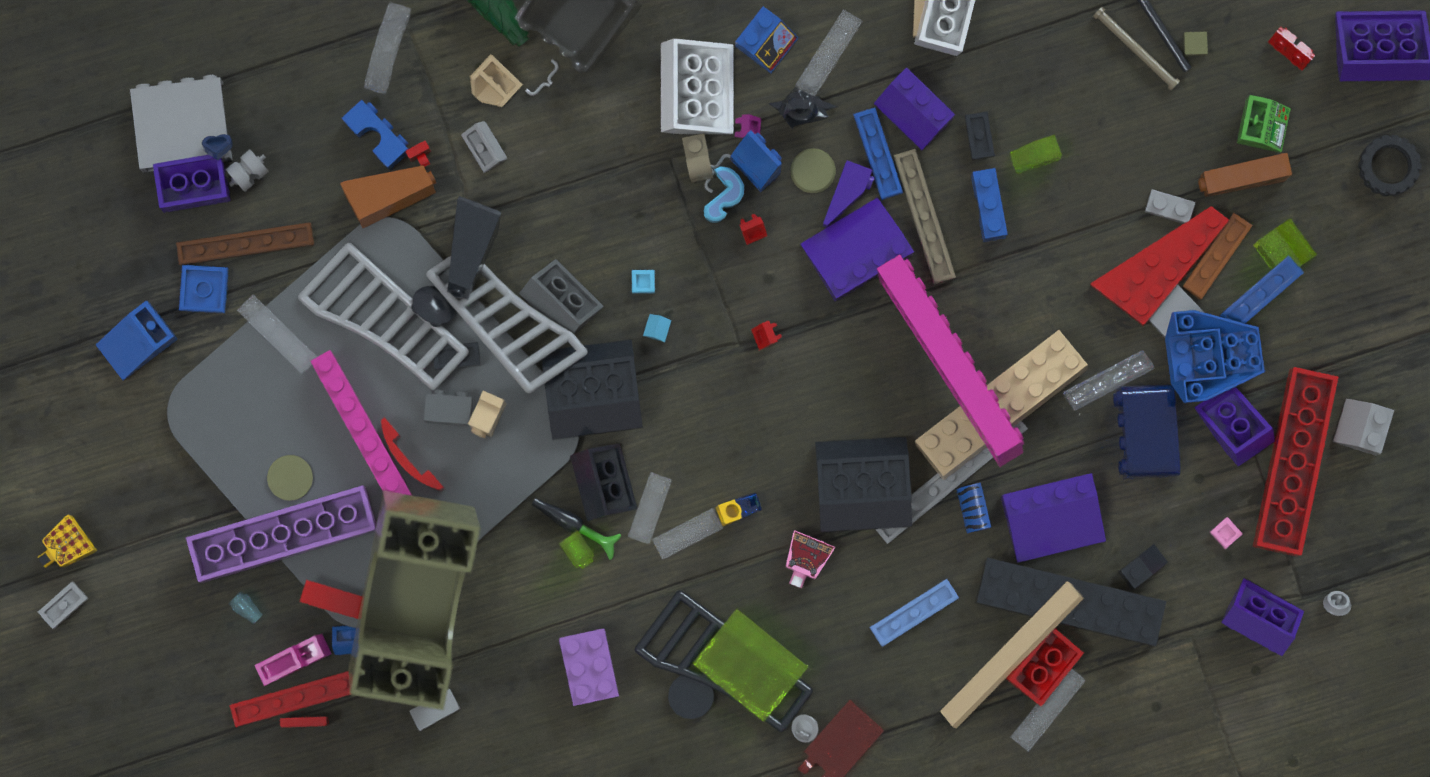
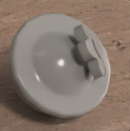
M1333 591L1326 595L1323 600L1324 608L1332 615L1343 616L1351 610L1350 599L1344 592Z
M799 715L793 720L792 732L799 741L811 742L818 734V724L809 715Z

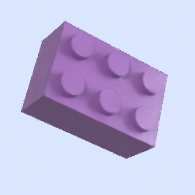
M604 628L559 638L573 706L619 697Z

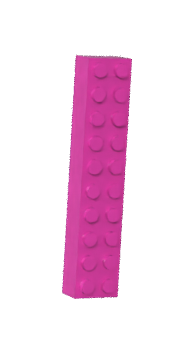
M898 255L877 268L880 283L999 467L1023 453V436L1017 427L1012 428L1011 418L1006 409L999 408L1000 405L997 402L999 399L992 389L988 391L985 383L987 381L980 370L975 371L974 361L968 351L963 352L962 342L956 333L951 334L950 324L944 314L939 315L938 305L933 297H927L926 287L920 277L915 278L914 268L909 260H903L901 255Z

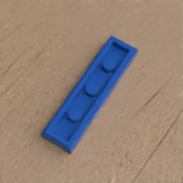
M876 108L854 114L853 116L881 200L903 194Z
M1288 255L1223 311L1220 316L1246 323L1300 277L1304 271Z

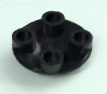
M435 286L422 287L413 296L412 311L423 320L429 322L433 327H440L442 324L451 321L456 314V310Z

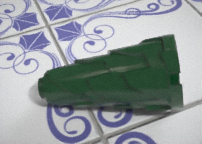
M466 0L500 34L502 33L513 46L517 44L520 47L529 40L527 35L530 33L523 23L513 0Z

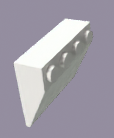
M671 39L661 43V132L675 134H733L732 44Z

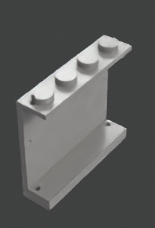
M206 75L202 80L194 81V78L181 79L180 83L161 81L158 82L157 86L139 84L136 88L130 89L139 169L143 173L154 171L153 164L208 155L203 150L202 140L207 136L217 137L221 134H227L221 86L223 81L220 77ZM231 150L222 157L223 162L233 161Z

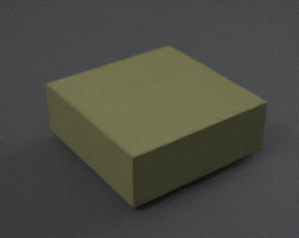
M1184 32V56L1208 54L1207 32Z

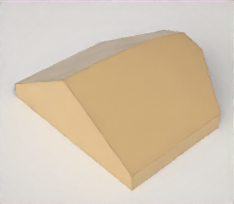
M491 54L470 76L472 94L481 103L497 105L499 107H503L523 85Z

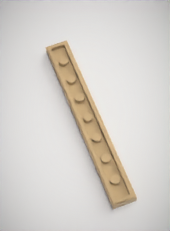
M1067 581L940 711L952 727L957 728L1084 599L1071 583Z

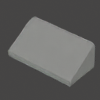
M485 121L474 124L461 134L484 173L507 160V156Z
M448 689L444 710L417 706L410 710V713L418 730L422 731L461 708L451 690Z

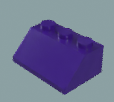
M907 67L874 102V105L921 151L955 116Z
M203 155L153 164L159 208L164 213L231 201L222 157L216 160L210 155Z
M1244 578L1225 612L1222 624L1261 644L1270 651L1283 656L1295 639L1304 611Z

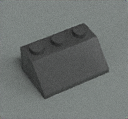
M556 259L531 277L519 293L535 310L571 331L574 335L604 307Z

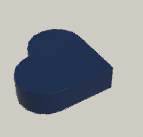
M221 134L217 137L207 136L202 140L204 152L216 160L223 157L233 146L231 137L227 134Z

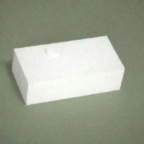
M925 0L914 44L958 56L963 51L975 0Z

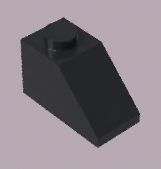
M1153 544L1121 568L1118 573L1132 590L1156 573L1168 561Z

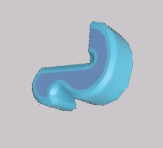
M718 167L713 171L727 189L704 208L705 218L712 223H718L725 219L727 213L723 211V208L736 206L744 195V184L734 170L727 167Z

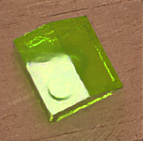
M1291 219L1279 225L1253 245L1271 270L1288 255L1299 267L1317 255Z

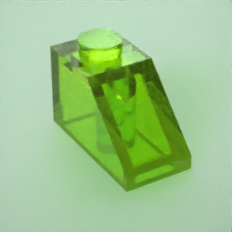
M1055 134L1033 141L1009 153L1016 174L1058 161L1062 156Z
M578 531L559 543L576 569L579 566L584 569L593 562L592 557L595 555Z

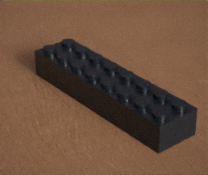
M991 558L985 559L975 600L976 604L1033 617L1068 581L1084 599L1059 624L1152 647L1157 645L1166 601Z

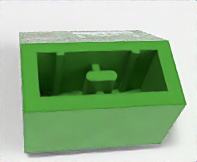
M1249 95L1245 100L1237 143L1281 153L1290 108L1271 99Z

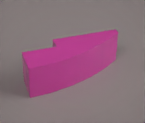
M318 634L256 664L255 667L263 685L266 686L331 655V651L323 634Z

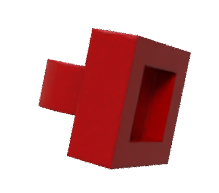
M426 141L406 150L411 162L418 159L421 166L426 167L430 165L426 155L431 150Z
M752 214L753 219L745 222L744 219L740 220V228L747 245L768 236L761 217H757L755 214Z
M766 321L751 329L759 350L773 345L782 337L781 334L777 336L774 334L773 328L777 326L776 323L770 324V321Z

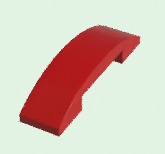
M384 417L381 420L383 434L395 459L419 482L442 492L445 488L431 471L427 470L421 475L394 443L401 436Z

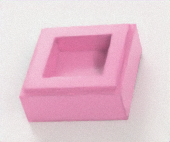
M1228 517L1209 532L1224 549L1228 548L1242 535L1241 531Z

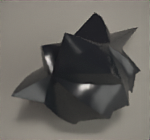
M796 87L783 101L768 103L780 112L792 129L797 125L825 120L828 118L826 111L838 107L822 101L821 96H813Z

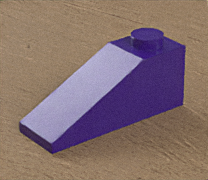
M846 161L822 227H829L864 194L865 189L870 190L874 177L870 176L872 169Z

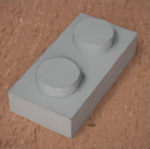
M1152 189L1145 212L1184 224L1191 219L1195 202Z
M72 581L41 608L38 613L52 629H55L89 598Z

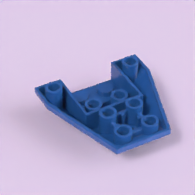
M1196 310L1172 312L1165 336L1171 384L1184 403L1207 401L1265 372L1259 327Z

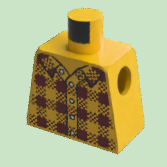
M67 515L42 540L48 550L39 555L38 559L45 568L55 561L60 567H67L95 553L97 550L74 517Z

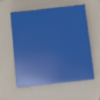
M182 265L179 310L225 314L229 269L224 267Z

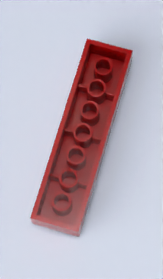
M1297 367L1289 369L1253 547L1296 557L1302 555L1338 376Z

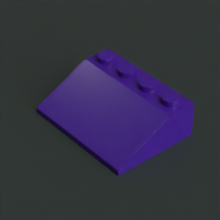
M1349 11L1335 13L1339 81L1430 80V34L1426 11Z
M878 198L800 244L835 302L878 277V267L898 255H901L903 260H906L913 256L914 253L905 236Z
M1092 473L1001 496L1017 563L1106 541Z

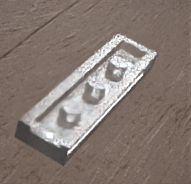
M843 9L799 78L796 87L813 96L817 95L859 29L862 20Z
M254 295L237 310L301 374L312 365L310 361L315 359L316 356Z
M1142 350L1064 391L1063 394L1073 410L1076 411L1155 368L1152 361Z
M1071 669L1042 707L1036 704L1010 738L1029 752L1086 680Z

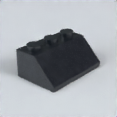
M620 443L590 448L570 455L587 522L638 509Z

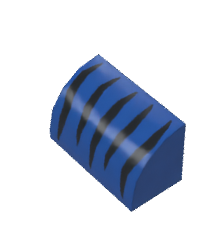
M981 483L956 489L967 534L991 528Z

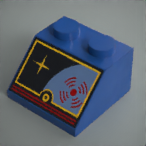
M763 6L735 41V47L769 73H772L798 40V37L780 18Z

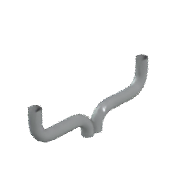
M553 59L551 60L555 65V69L548 76V83H542L535 92H531L528 89L525 92L534 96L544 86L549 87L553 83L551 77L558 70V63Z
M724 154L716 165L711 164V168H718L724 158H730L731 155ZM708 179L705 182V189L712 193L713 190L708 187L711 179Z

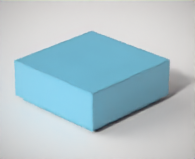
M632 270V294L655 293V270Z

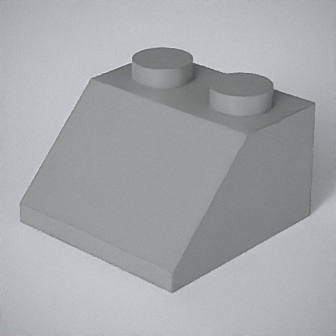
M1345 399L1333 442L1375 456L1381 454L1394 410L1373 403Z

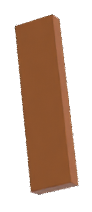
M1233 213L1229 223L1216 237L1182 288L1201 300L1253 225Z

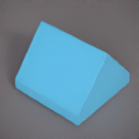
M649 314L643 336L665 342L671 320L660 315Z

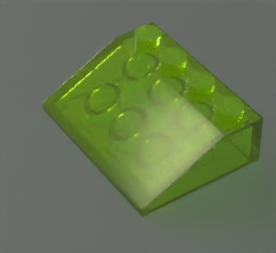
M738 609L734 611L693 662L695 667L763 722L808 668L806 664Z

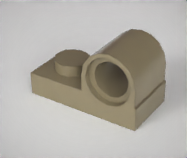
M704 133L682 138L691 183L713 179Z

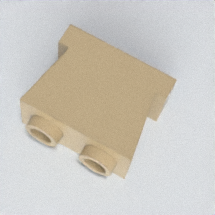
M483 391L468 423L472 428L471 432L484 439L486 435L492 437L507 405L506 402Z

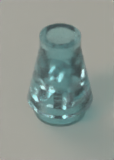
M242 591L229 602L232 611L246 618L252 624L263 615L247 593L244 594Z

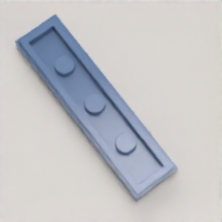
M948 579L874 624L870 629L881 647H883L959 597Z

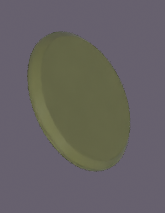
M806 149L800 152L792 162V180L804 192H822L832 184L835 178L836 169L834 161L826 152L820 149Z
M286 455L272 463L268 470L267 482L275 496L283 500L292 501L303 497L310 490L313 482V473L311 467L304 459L295 455Z

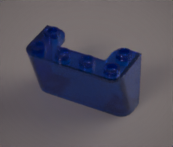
M1172 385L1120 386L1116 393H1113L1114 407H1118L1119 411H1121V414H1118L1117 417L1118 427H1122L1123 436L1119 437L1120 450H1124V456L1118 462L1119 475H1123V480L1179 476L1180 455L1174 387Z

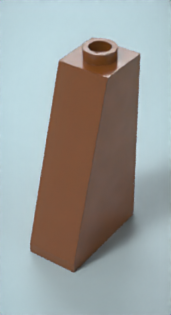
M1288 153L1204 171L1201 174V178L1198 179L1200 191L1204 192L1205 197L1285 182L1292 175Z
M424 166L340 183L362 228L436 193L433 186L436 184V180L431 171L426 172Z

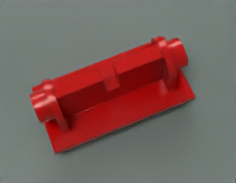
M1280 27L1268 43L1289 59L1293 65L1303 70L1315 56L1312 53L1313 50L1302 41L1295 45L1294 41L1297 37L1287 28L1283 29Z

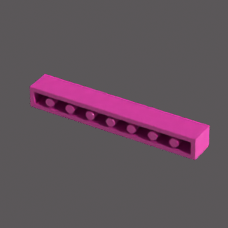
M329 350L311 360V364L382 491L412 495L333 352Z

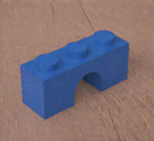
M361 100L342 117V120L359 138L368 131H376L381 135V141L373 150V153L391 170L407 155L406 150H408L407 146L409 144L401 135L396 137L392 133L393 126L385 118L381 121L376 116L378 111L370 102L365 104Z
M992 168L975 171L971 175L974 196L979 207V223L983 242L1004 239L1008 234L996 170Z

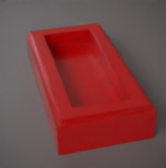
M329 717L280 718V726L282 728L329 725Z

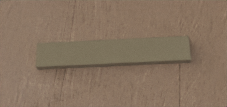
M916 149L896 154L893 157L933 284L955 279L954 269Z

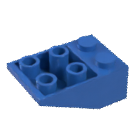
M750 130L733 151L730 160L762 192L781 174L782 163L780 160L782 158L774 149L770 151L766 147V140L758 132L754 134Z
M145 301L121 320L96 346L124 381L178 339L148 301Z

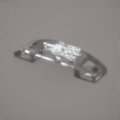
M389 3L370 59L364 84L365 89L386 94L392 76L391 71L403 32L406 30L411 8Z

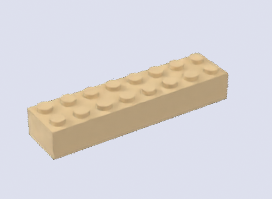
M1058 330L987 385L988 391L992 389L999 399L997 401L1000 405L999 408L1006 409L1011 418L1010 422L1013 428L1087 371L1088 364L1061 331ZM960 406L915 440L916 447L943 480L955 473L986 448V445Z

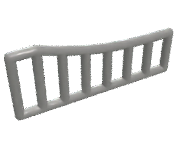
M346 243L298 295L299 301L316 316L342 326L379 346L410 370L431 390H436L469 354V350L443 326L433 327L425 320H423V325L399 350L388 343L406 322L416 314L411 309L413 299L351 243ZM350 254L359 263L318 306L309 296ZM365 269L375 277L340 316L327 311ZM381 284L391 291V294L361 326L349 321V318ZM398 298L408 307L381 337L369 331ZM432 328L441 338L415 364L406 355ZM449 344L458 353L432 379L424 369Z
M451 256L427 271L426 276L526 393H532L587 355V349L571 331L529 306L499 280L485 264L481 274L488 282L473 291L468 300L463 298L460 301L447 292L448 283L445 284L438 276L450 267ZM494 288L504 296L474 317L466 309L467 306ZM510 303L521 310L488 333L480 325L481 322ZM529 316L540 323L502 350L494 341V339ZM548 329L560 335L516 366L508 358L509 355ZM567 342L576 350L531 382L522 374V372Z

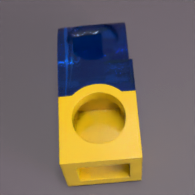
M756 493L715 507L722 526L762 511Z

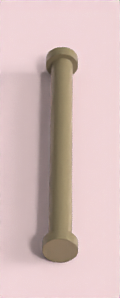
M1101 7L1093 17L1095 19L1098 18L1169 85L1168 88L1170 90H1173L1180 80L1172 77L1104 12L1105 9Z

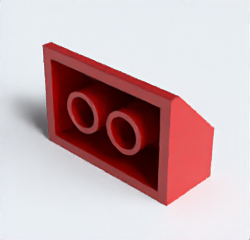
M1054 628L1005 679L1042 707L1084 652Z

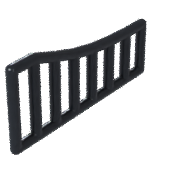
M678 590L634 648V651L654 667L698 681L723 693L762 718L779 732L785 731L813 693L812 687L682 590ZM682 601L692 610L656 657L645 648ZM699 615L710 622L679 665L665 661ZM717 629L728 636L702 673L688 669ZM735 643H738L747 650L723 683L710 677ZM755 656L765 665L742 695L732 689L731 686ZM774 670L783 679L765 704L760 707L750 699L770 672ZM792 684L802 692L780 721L769 712L789 685Z

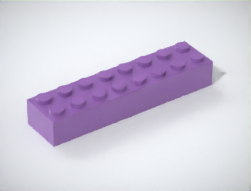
M359 486L186 537L198 582L204 583L373 533L376 529V521L366 487Z

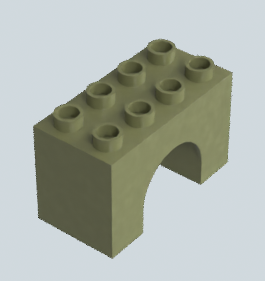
M383 490L348 667L350 694L444 710L453 666L451 647L456 612L465 573H471L480 530L473 506Z

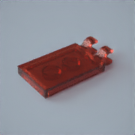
M849 700L806 748L804 753L809 757L798 769L805 775L817 763L826 771L821 777H844L884 730Z

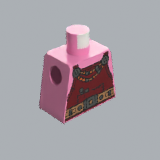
M794 531L786 568L794 571L789 584L802 588L806 576L815 580L835 547Z

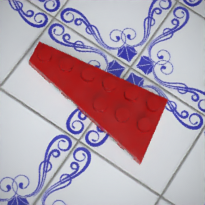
M1209 207L1090 283V286L1142 326H1145L1229 223V219L1213 207Z

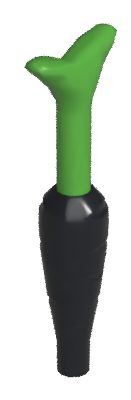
M538 498L534 499L532 506L539 509L551 518L552 521L572 534L581 533L599 543L607 553L609 560L613 558L614 543L621 538V534L605 537L583 525V520L579 516L545 503Z

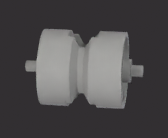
M249 149L240 157V163L234 162L226 169L232 177L229 185L231 187L234 184L236 186L239 185L246 192L253 186L255 178L261 179L269 172L263 165V160L266 157L264 155L256 157Z

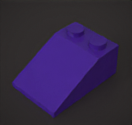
M1236 387L1207 401H1203L1195 407V410L1220 446L1238 467L1275 442L1273 428Z

